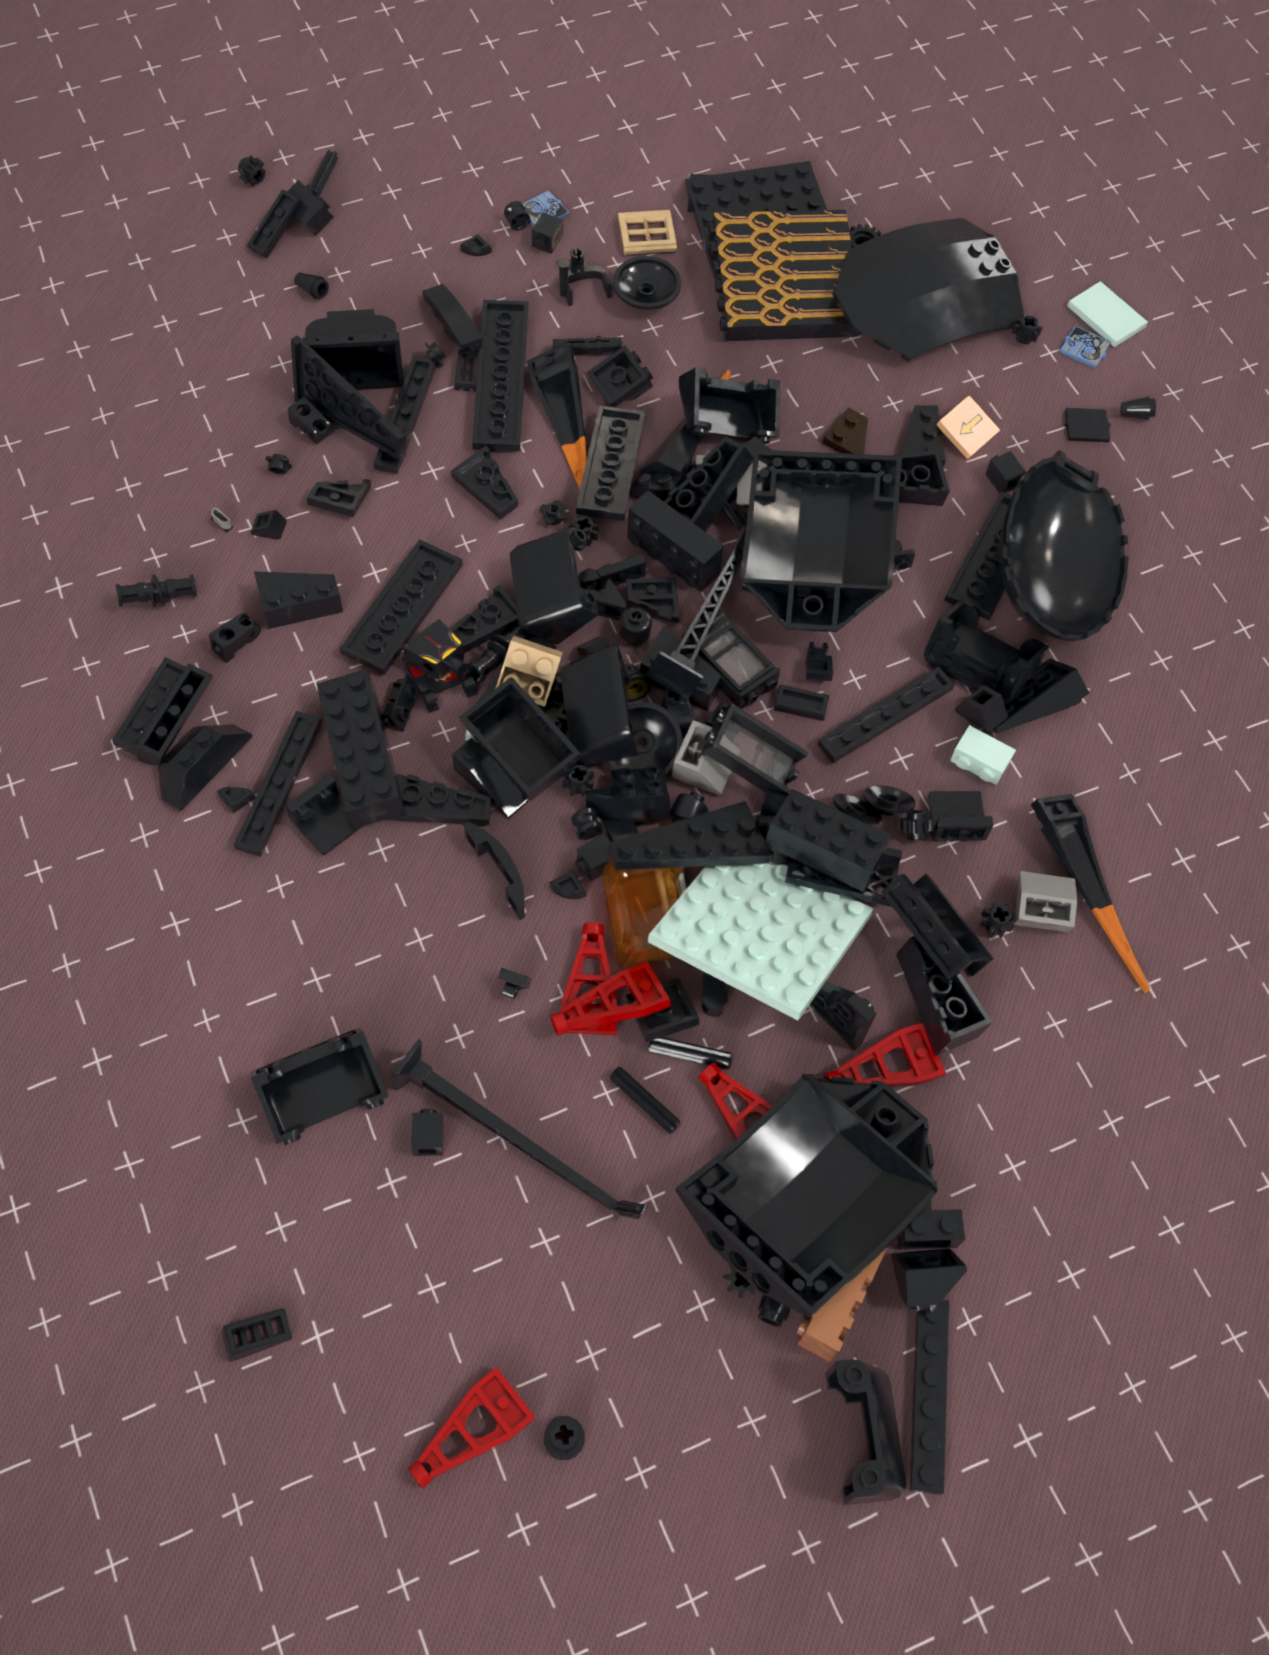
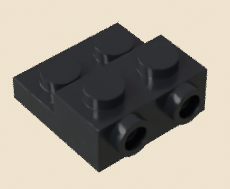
M625 345L587 372L611 407H616L630 396L635 400L653 387L650 381L653 379L652 374L646 366L641 368L639 364L642 361L635 351L630 353Z

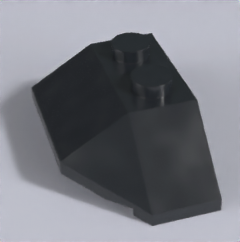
M234 724L193 727L158 764L161 799L163 802L182 811L253 737L252 734Z

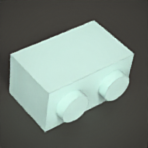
M969 725L956 746L950 761L959 768L978 775L983 781L997 785L1016 750Z

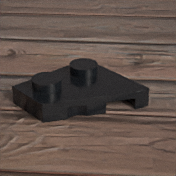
M363 479V484L348 485V480L316 482L307 497V504L354 517L371 488V480Z

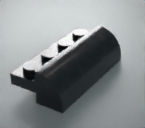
M165 657L112 739L113 744L137 755V759L150 765L160 764L211 682L212 674L191 664H188L187 667Z

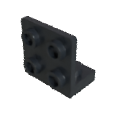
M327 774L285 805L290 821L322 855L329 853L362 828L354 829L346 814L343 798L338 793L336 781L330 774Z
M980 791L929 792L930 815L934 819V841L987 840L993 828L992 816H984Z

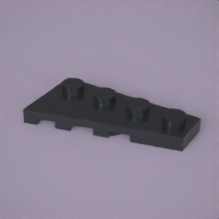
M397 774L406 813L384 819L455 824L470 822L475 825H490L492 801L491 797L461 788L455 790L445 787L443 783L436 781L430 783L419 780V777L410 774L408 776Z

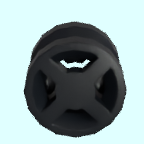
M514 201L505 207L504 216L509 221V225L513 230L520 231L529 225L530 216L525 211L522 202Z
M584 808L571 817L572 825L577 827L576 834L580 840L594 838L603 830L602 824L596 819L597 813L594 808Z

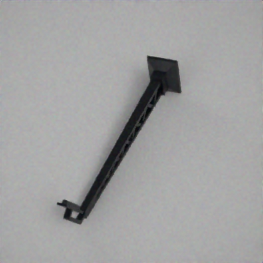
M726 501L721 510L738 531L741 530L743 525L746 528V516L740 508L732 509ZM746 530L676 651L673 650L670 656L660 651L645 674L687 700L703 678L701 674L693 670L696 664L694 660L742 561ZM700 618L703 624L696 625L698 619ZM702 632L700 638L698 639L696 633ZM687 638L689 639L691 645H684ZM682 654H691V657L688 659Z
M420 1039L416 1041L392 1073L393 1089L399 1090L410 1081L421 1089L423 1087L621 1216L639 1219L647 1208L645 1204L624 1200L617 1202L609 1194L433 1072L432 1067L422 1061V1041Z

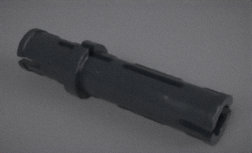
M596 336V338L553 339V348L568 341L573 353L591 352L601 355V352H616L622 348V337L601 338V336Z

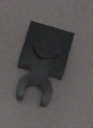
M814 642L809 643L808 654L805 659L806 679L832 681V656L826 655L828 650L827 643H823L822 649H816Z

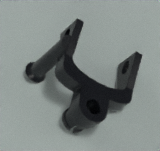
M577 248L576 254L575 249H572L569 260L559 259L557 261L559 266L560 295L566 297L568 306L573 305V291L569 283L581 279H600L607 298H612V283L604 268L598 265L588 266L584 258L585 252L583 249Z

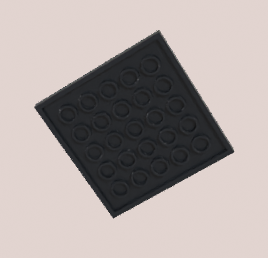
M810 161L685 179V189L692 205L693 214L712 273L715 255H711V241H713V237L709 236L708 226L709 222L713 221L714 213L827 210ZM713 274L714 279L716 280L717 274Z

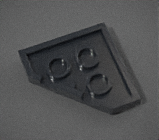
M826 981L809 1004L854 1051L863 1044L877 1014L867 999H861L855 992Z

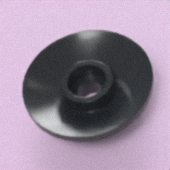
M876 785L866 788L863 792L864 801L883 815L891 816L893 814L908 813L915 808V799L907 792L898 788Z
M840 793L835 794L832 799L833 804L839 811L866 824L877 825L882 820L881 814L875 808L857 797Z

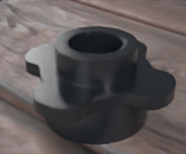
M426 342L425 345L429 349L425 352L430 359L436 360V362L438 361L443 366L442 360L446 358L444 352L436 342L430 346Z
M273 454L265 458L268 461V470L270 472L286 474L288 469L292 468V465L289 464L290 460L284 455Z
M555 500L548 505L542 504L539 508L540 512L544 514L545 523L549 525H558L567 518V512L563 510L561 501Z

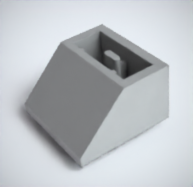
M693 720L674 761L672 778L721 796L732 771L709 756L701 754L705 745L703 744V739L712 727ZM723 735L720 745L739 756L740 751Z
M1020 871L1014 925L1070 932L1075 927L1077 908L1075 879Z

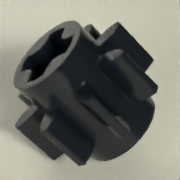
M251 155L243 158L238 165V171L241 173L239 178L244 183H249L252 186L261 183L266 172L262 168L264 163L259 158H254Z
M1028 315L1022 319H1017L1012 333L1017 334L1016 341L1019 343L1030 344L1032 341L1037 342L1042 326H1038V319Z
M578 516L575 523L570 522V527H575L585 532L588 547L593 540H598V523H593L590 516Z
M585 763L583 765H576L563 776L565 780L562 787H568L571 791V796L574 794L585 796L587 788L593 789L594 782L591 780L594 778V771L588 772Z
M912 810L907 813V818H900L901 831L907 833L908 839H927V833L934 831V819L931 816H927L926 810Z
M993 902L991 908H984L981 914L985 918L981 921L980 926H985L988 935L994 934L1002 938L1005 930L1011 932L1015 926L1011 921H1013L1016 914L1010 912L1007 904L997 905L996 902Z
M729 1264L732 1269L731 1274H723L724 1279L731 1280L727 1291L730 1292L735 1288L738 1290L739 1298H742L743 1291L749 1290L754 1295L755 1291L750 1283L745 1286L742 1283L738 1285L734 1283L737 1279L735 1275L737 1271Z

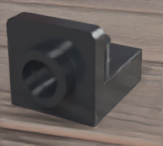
M896 539L893 570H905L912 567L915 551L914 549L902 551L901 542Z

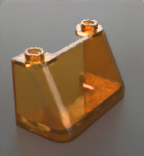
M609 858L603 869L602 882L616 959L620 968H630L645 961H648L650 964L676 958L668 952L648 943V937L680 898L676 881L680 873H683L684 867L615 870L611 858Z

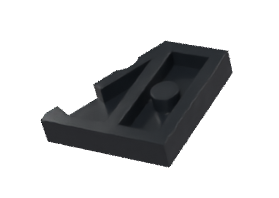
M676 577L626 579L628 606L641 607L652 615L679 623Z

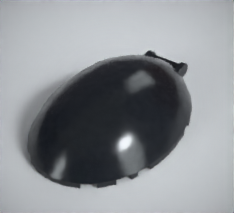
M1061 450L1057 451L1053 457L1043 458L1032 466L1016 486L1000 533L999 564L1009 600L1025 622L1046 636L1064 641H1078L1101 631L1100 629L1112 619L1111 614L1120 605L1128 572L1129 557L1124 555V545L1128 544V535H1123L1121 523L1125 519L1120 504H1114L1106 488H1099L1097 486L1099 474L1093 470L1088 471L1067 458L1066 453Z

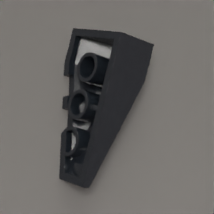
M1051 658L1035 669L1017 696L1010 703L1004 704L1008 718L996 726L993 731L999 733L1079 704L1082 698L1089 694V691L1078 670Z

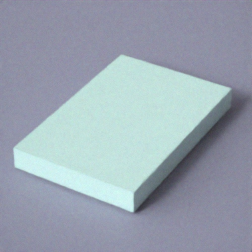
M1101 281L1071 299L1067 305L1068 308L1104 339L1111 341L1110 344L1113 347L1146 328L1148 323Z

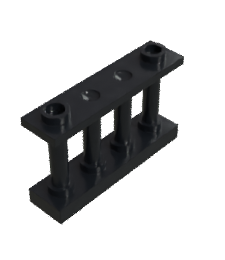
M925 873L914 884L911 883L905 874H900L881 891L948 980L954 979L965 968L972 976H975L994 959L928 873Z

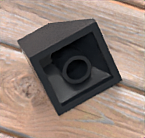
M950 1248L892 1253V1262L900 1298L907 1307L913 1310H926L929 1308V1305H938L967 1272L966 1264Z

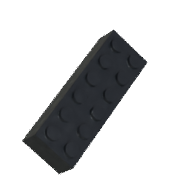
M364 669L317 683L346 814L354 829L406 813L375 686L368 670Z

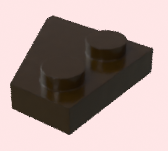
M848 407L824 435L822 443L840 453L864 454L868 418Z

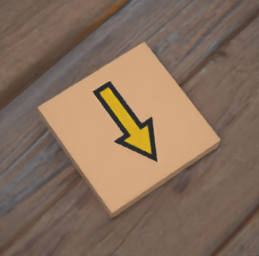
M970 396L965 398L936 424L967 459L1000 431Z

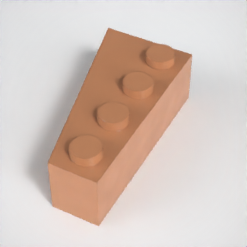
M886 1249L812 1318H803L797 1330V1334L801 1335L798 1342L799 1346L831 1363L840 1352L844 1343L842 1341L854 1321L853 1315L859 1309L866 1295V1288L873 1280Z

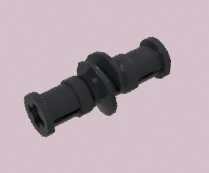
M152 574L150 583L139 582L125 586L116 584L119 607L125 603H143L152 600V605L155 607L157 599H159L162 606H166L165 598L175 599L176 597L188 595L197 597L194 575H190V578L174 580L172 578L159 581L157 576Z
M519 622L516 623V627L510 633L504 636L494 635L490 642L487 643L488 650L482 653L481 657L475 662L467 664L468 674L473 677L474 681L482 683L492 670H496L500 664H504L513 636L529 640L534 635L526 632Z

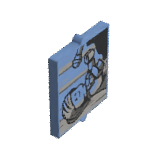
M549 190L522 203L525 211L530 216V223L533 226L543 212L560 219L569 216V211L561 204V200H557Z
M1075 326L1070 335L1065 337V343L1059 353L1096 369L1100 360L1105 358L1106 350L1111 341Z

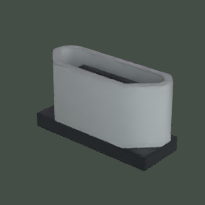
M212 509L211 520L226 533L231 530L233 526L230 519L219 509Z

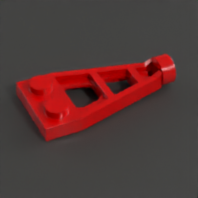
M588 922L582 925V940L561 1001V1008L577 999L579 988L582 984L599 985L611 977L603 941L604 925L601 923ZM586 957L599 959V975L582 974L583 961ZM614 992L609 996V1000L613 1006H617ZM601 1002V1004H589L583 1008L585 1015L604 1012L605 1008ZM617 1022L573 1029L568 1033L616 1036Z
M648 961L618 972L561 1008L559 1012L551 1014L550 1020L556 1035L560 1036L573 1029L650 1015L670 1007V999ZM620 988H628L635 999L634 1003L624 1006H613L609 996ZM596 1000L602 1002L605 1008L604 1012L585 1015L584 1007Z
M922 1022L895 1031L837 1068V1070L825 1073L824 1079L831 1080L832 1076L841 1077L842 1075L844 1078H853L854 1082L871 1084V1081L874 1080L883 1081L889 1087L917 1086L945 1076L946 1071L939 1056H936ZM900 1048L906 1057L910 1069L906 1072H891L886 1066L884 1056L893 1049ZM874 1060L881 1076L863 1079L858 1066Z
M715 1063L710 1064L698 1076V1079L709 1092L735 1140L746 1132L743 1122L748 1115L758 1113L763 1116L773 1107L772 1104L726 1075ZM718 1078L719 1083L713 1085L712 1083ZM731 1092L737 1093L748 1103V1106L738 1115H734L724 1101V1098Z
M495 1367L471 1387L419 1459L407 1469L423 1489L436 1477L512 1440L533 1422L536 1417L499 1369ZM477 1406H484L497 1422V1426L493 1432L483 1437L475 1438L466 1430L465 1423ZM458 1431L468 1443V1446L455 1457L446 1458L440 1450L441 1444L452 1432ZM424 1463H428L431 1466L429 1474L422 1466Z

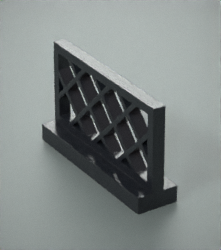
M886 848L884 856L872 876L876 882L868 884L864 892L851 888L849 885L833 877L831 878L834 882H825L820 877L826 874L820 871L815 872L810 866L789 857L785 882L892 907L883 895L878 894L875 889L880 887L885 889L889 883L898 877L902 850ZM802 869L807 875L803 877L792 873ZM879 873L885 874V875H889V876L886 877V878H883Z

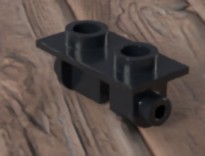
M405 674L404 679H398V681L394 682L388 699L390 702L395 703H387L382 714L385 727H391L392 724H395L401 732L404 731L406 723L410 718L412 707L419 692L417 685L408 674Z

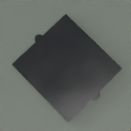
M1066 408V422L1064 426L1067 427L1068 441H1110V423H1108L1105 409Z

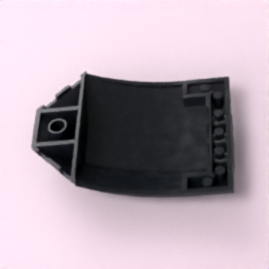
M964 218L926 222L904 227L873 238L848 250L844 265L838 276L837 285L832 293L854 332L859 335L862 333L869 335L875 339V344L888 351L891 348L898 351L902 358L908 362L919 355L958 340L1012 329L1017 319L1024 317L1018 275L1011 261L1007 258L1000 243L993 234L987 233Z
M754 450L746 535L739 579L785 629L838 632L892 587L902 456Z
M802 1074L801 1078L754 1125L711 1161L677 1186L675 1191L711 1247L757 1291L812 1318L874 1261L937 1193V1181L934 1180L932 1146L929 1144L928 1119L883 1081L872 1080L871 1084L854 1082L853 1078L832 1076L831 1080L816 1079L812 1074Z

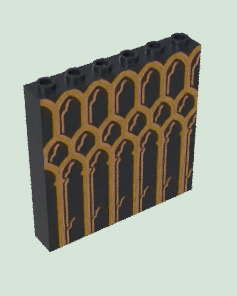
M846 210L714 213L713 221L709 222L708 233L709 236L713 237V241H711V255H715V260H713V274H717L715 292L719 293L720 296L717 300L718 312L722 313V317H720V331H724L725 341L859 337V334L850 327L832 295L838 282L839 273L844 265L845 256L848 250L852 249Z

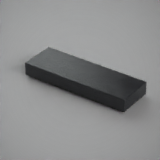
M282 189L248 242L247 247L267 259L302 205L301 199Z

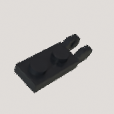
M642 554L636 557H628L614 564H606L597 570L592 568L583 570L578 576L580 588L599 591L605 589L608 579L616 586L626 583V579L645 577L646 559Z

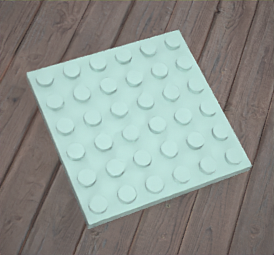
M770 861L764 864L705 866L651 931L648 943L778 1011L799 1020L871 917L873 908L850 897L786 883L785 878L788 866ZM793 871L792 873L803 877L806 876L798 871Z

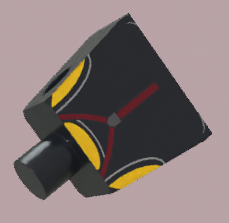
M440 619L434 621L403 646L406 663L437 680L442 679L449 672L460 677L467 670V664L463 662L465 657L461 641Z

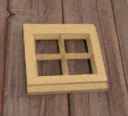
M670 210L618 213L624 255L677 251ZM664 222L665 228H648V223ZM644 224V229L628 230L627 225ZM666 234L667 240L651 241L650 235ZM646 235V241L630 242V236Z

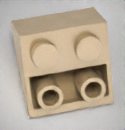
M513 636L496 688L512 677L536 704L545 706L563 652Z

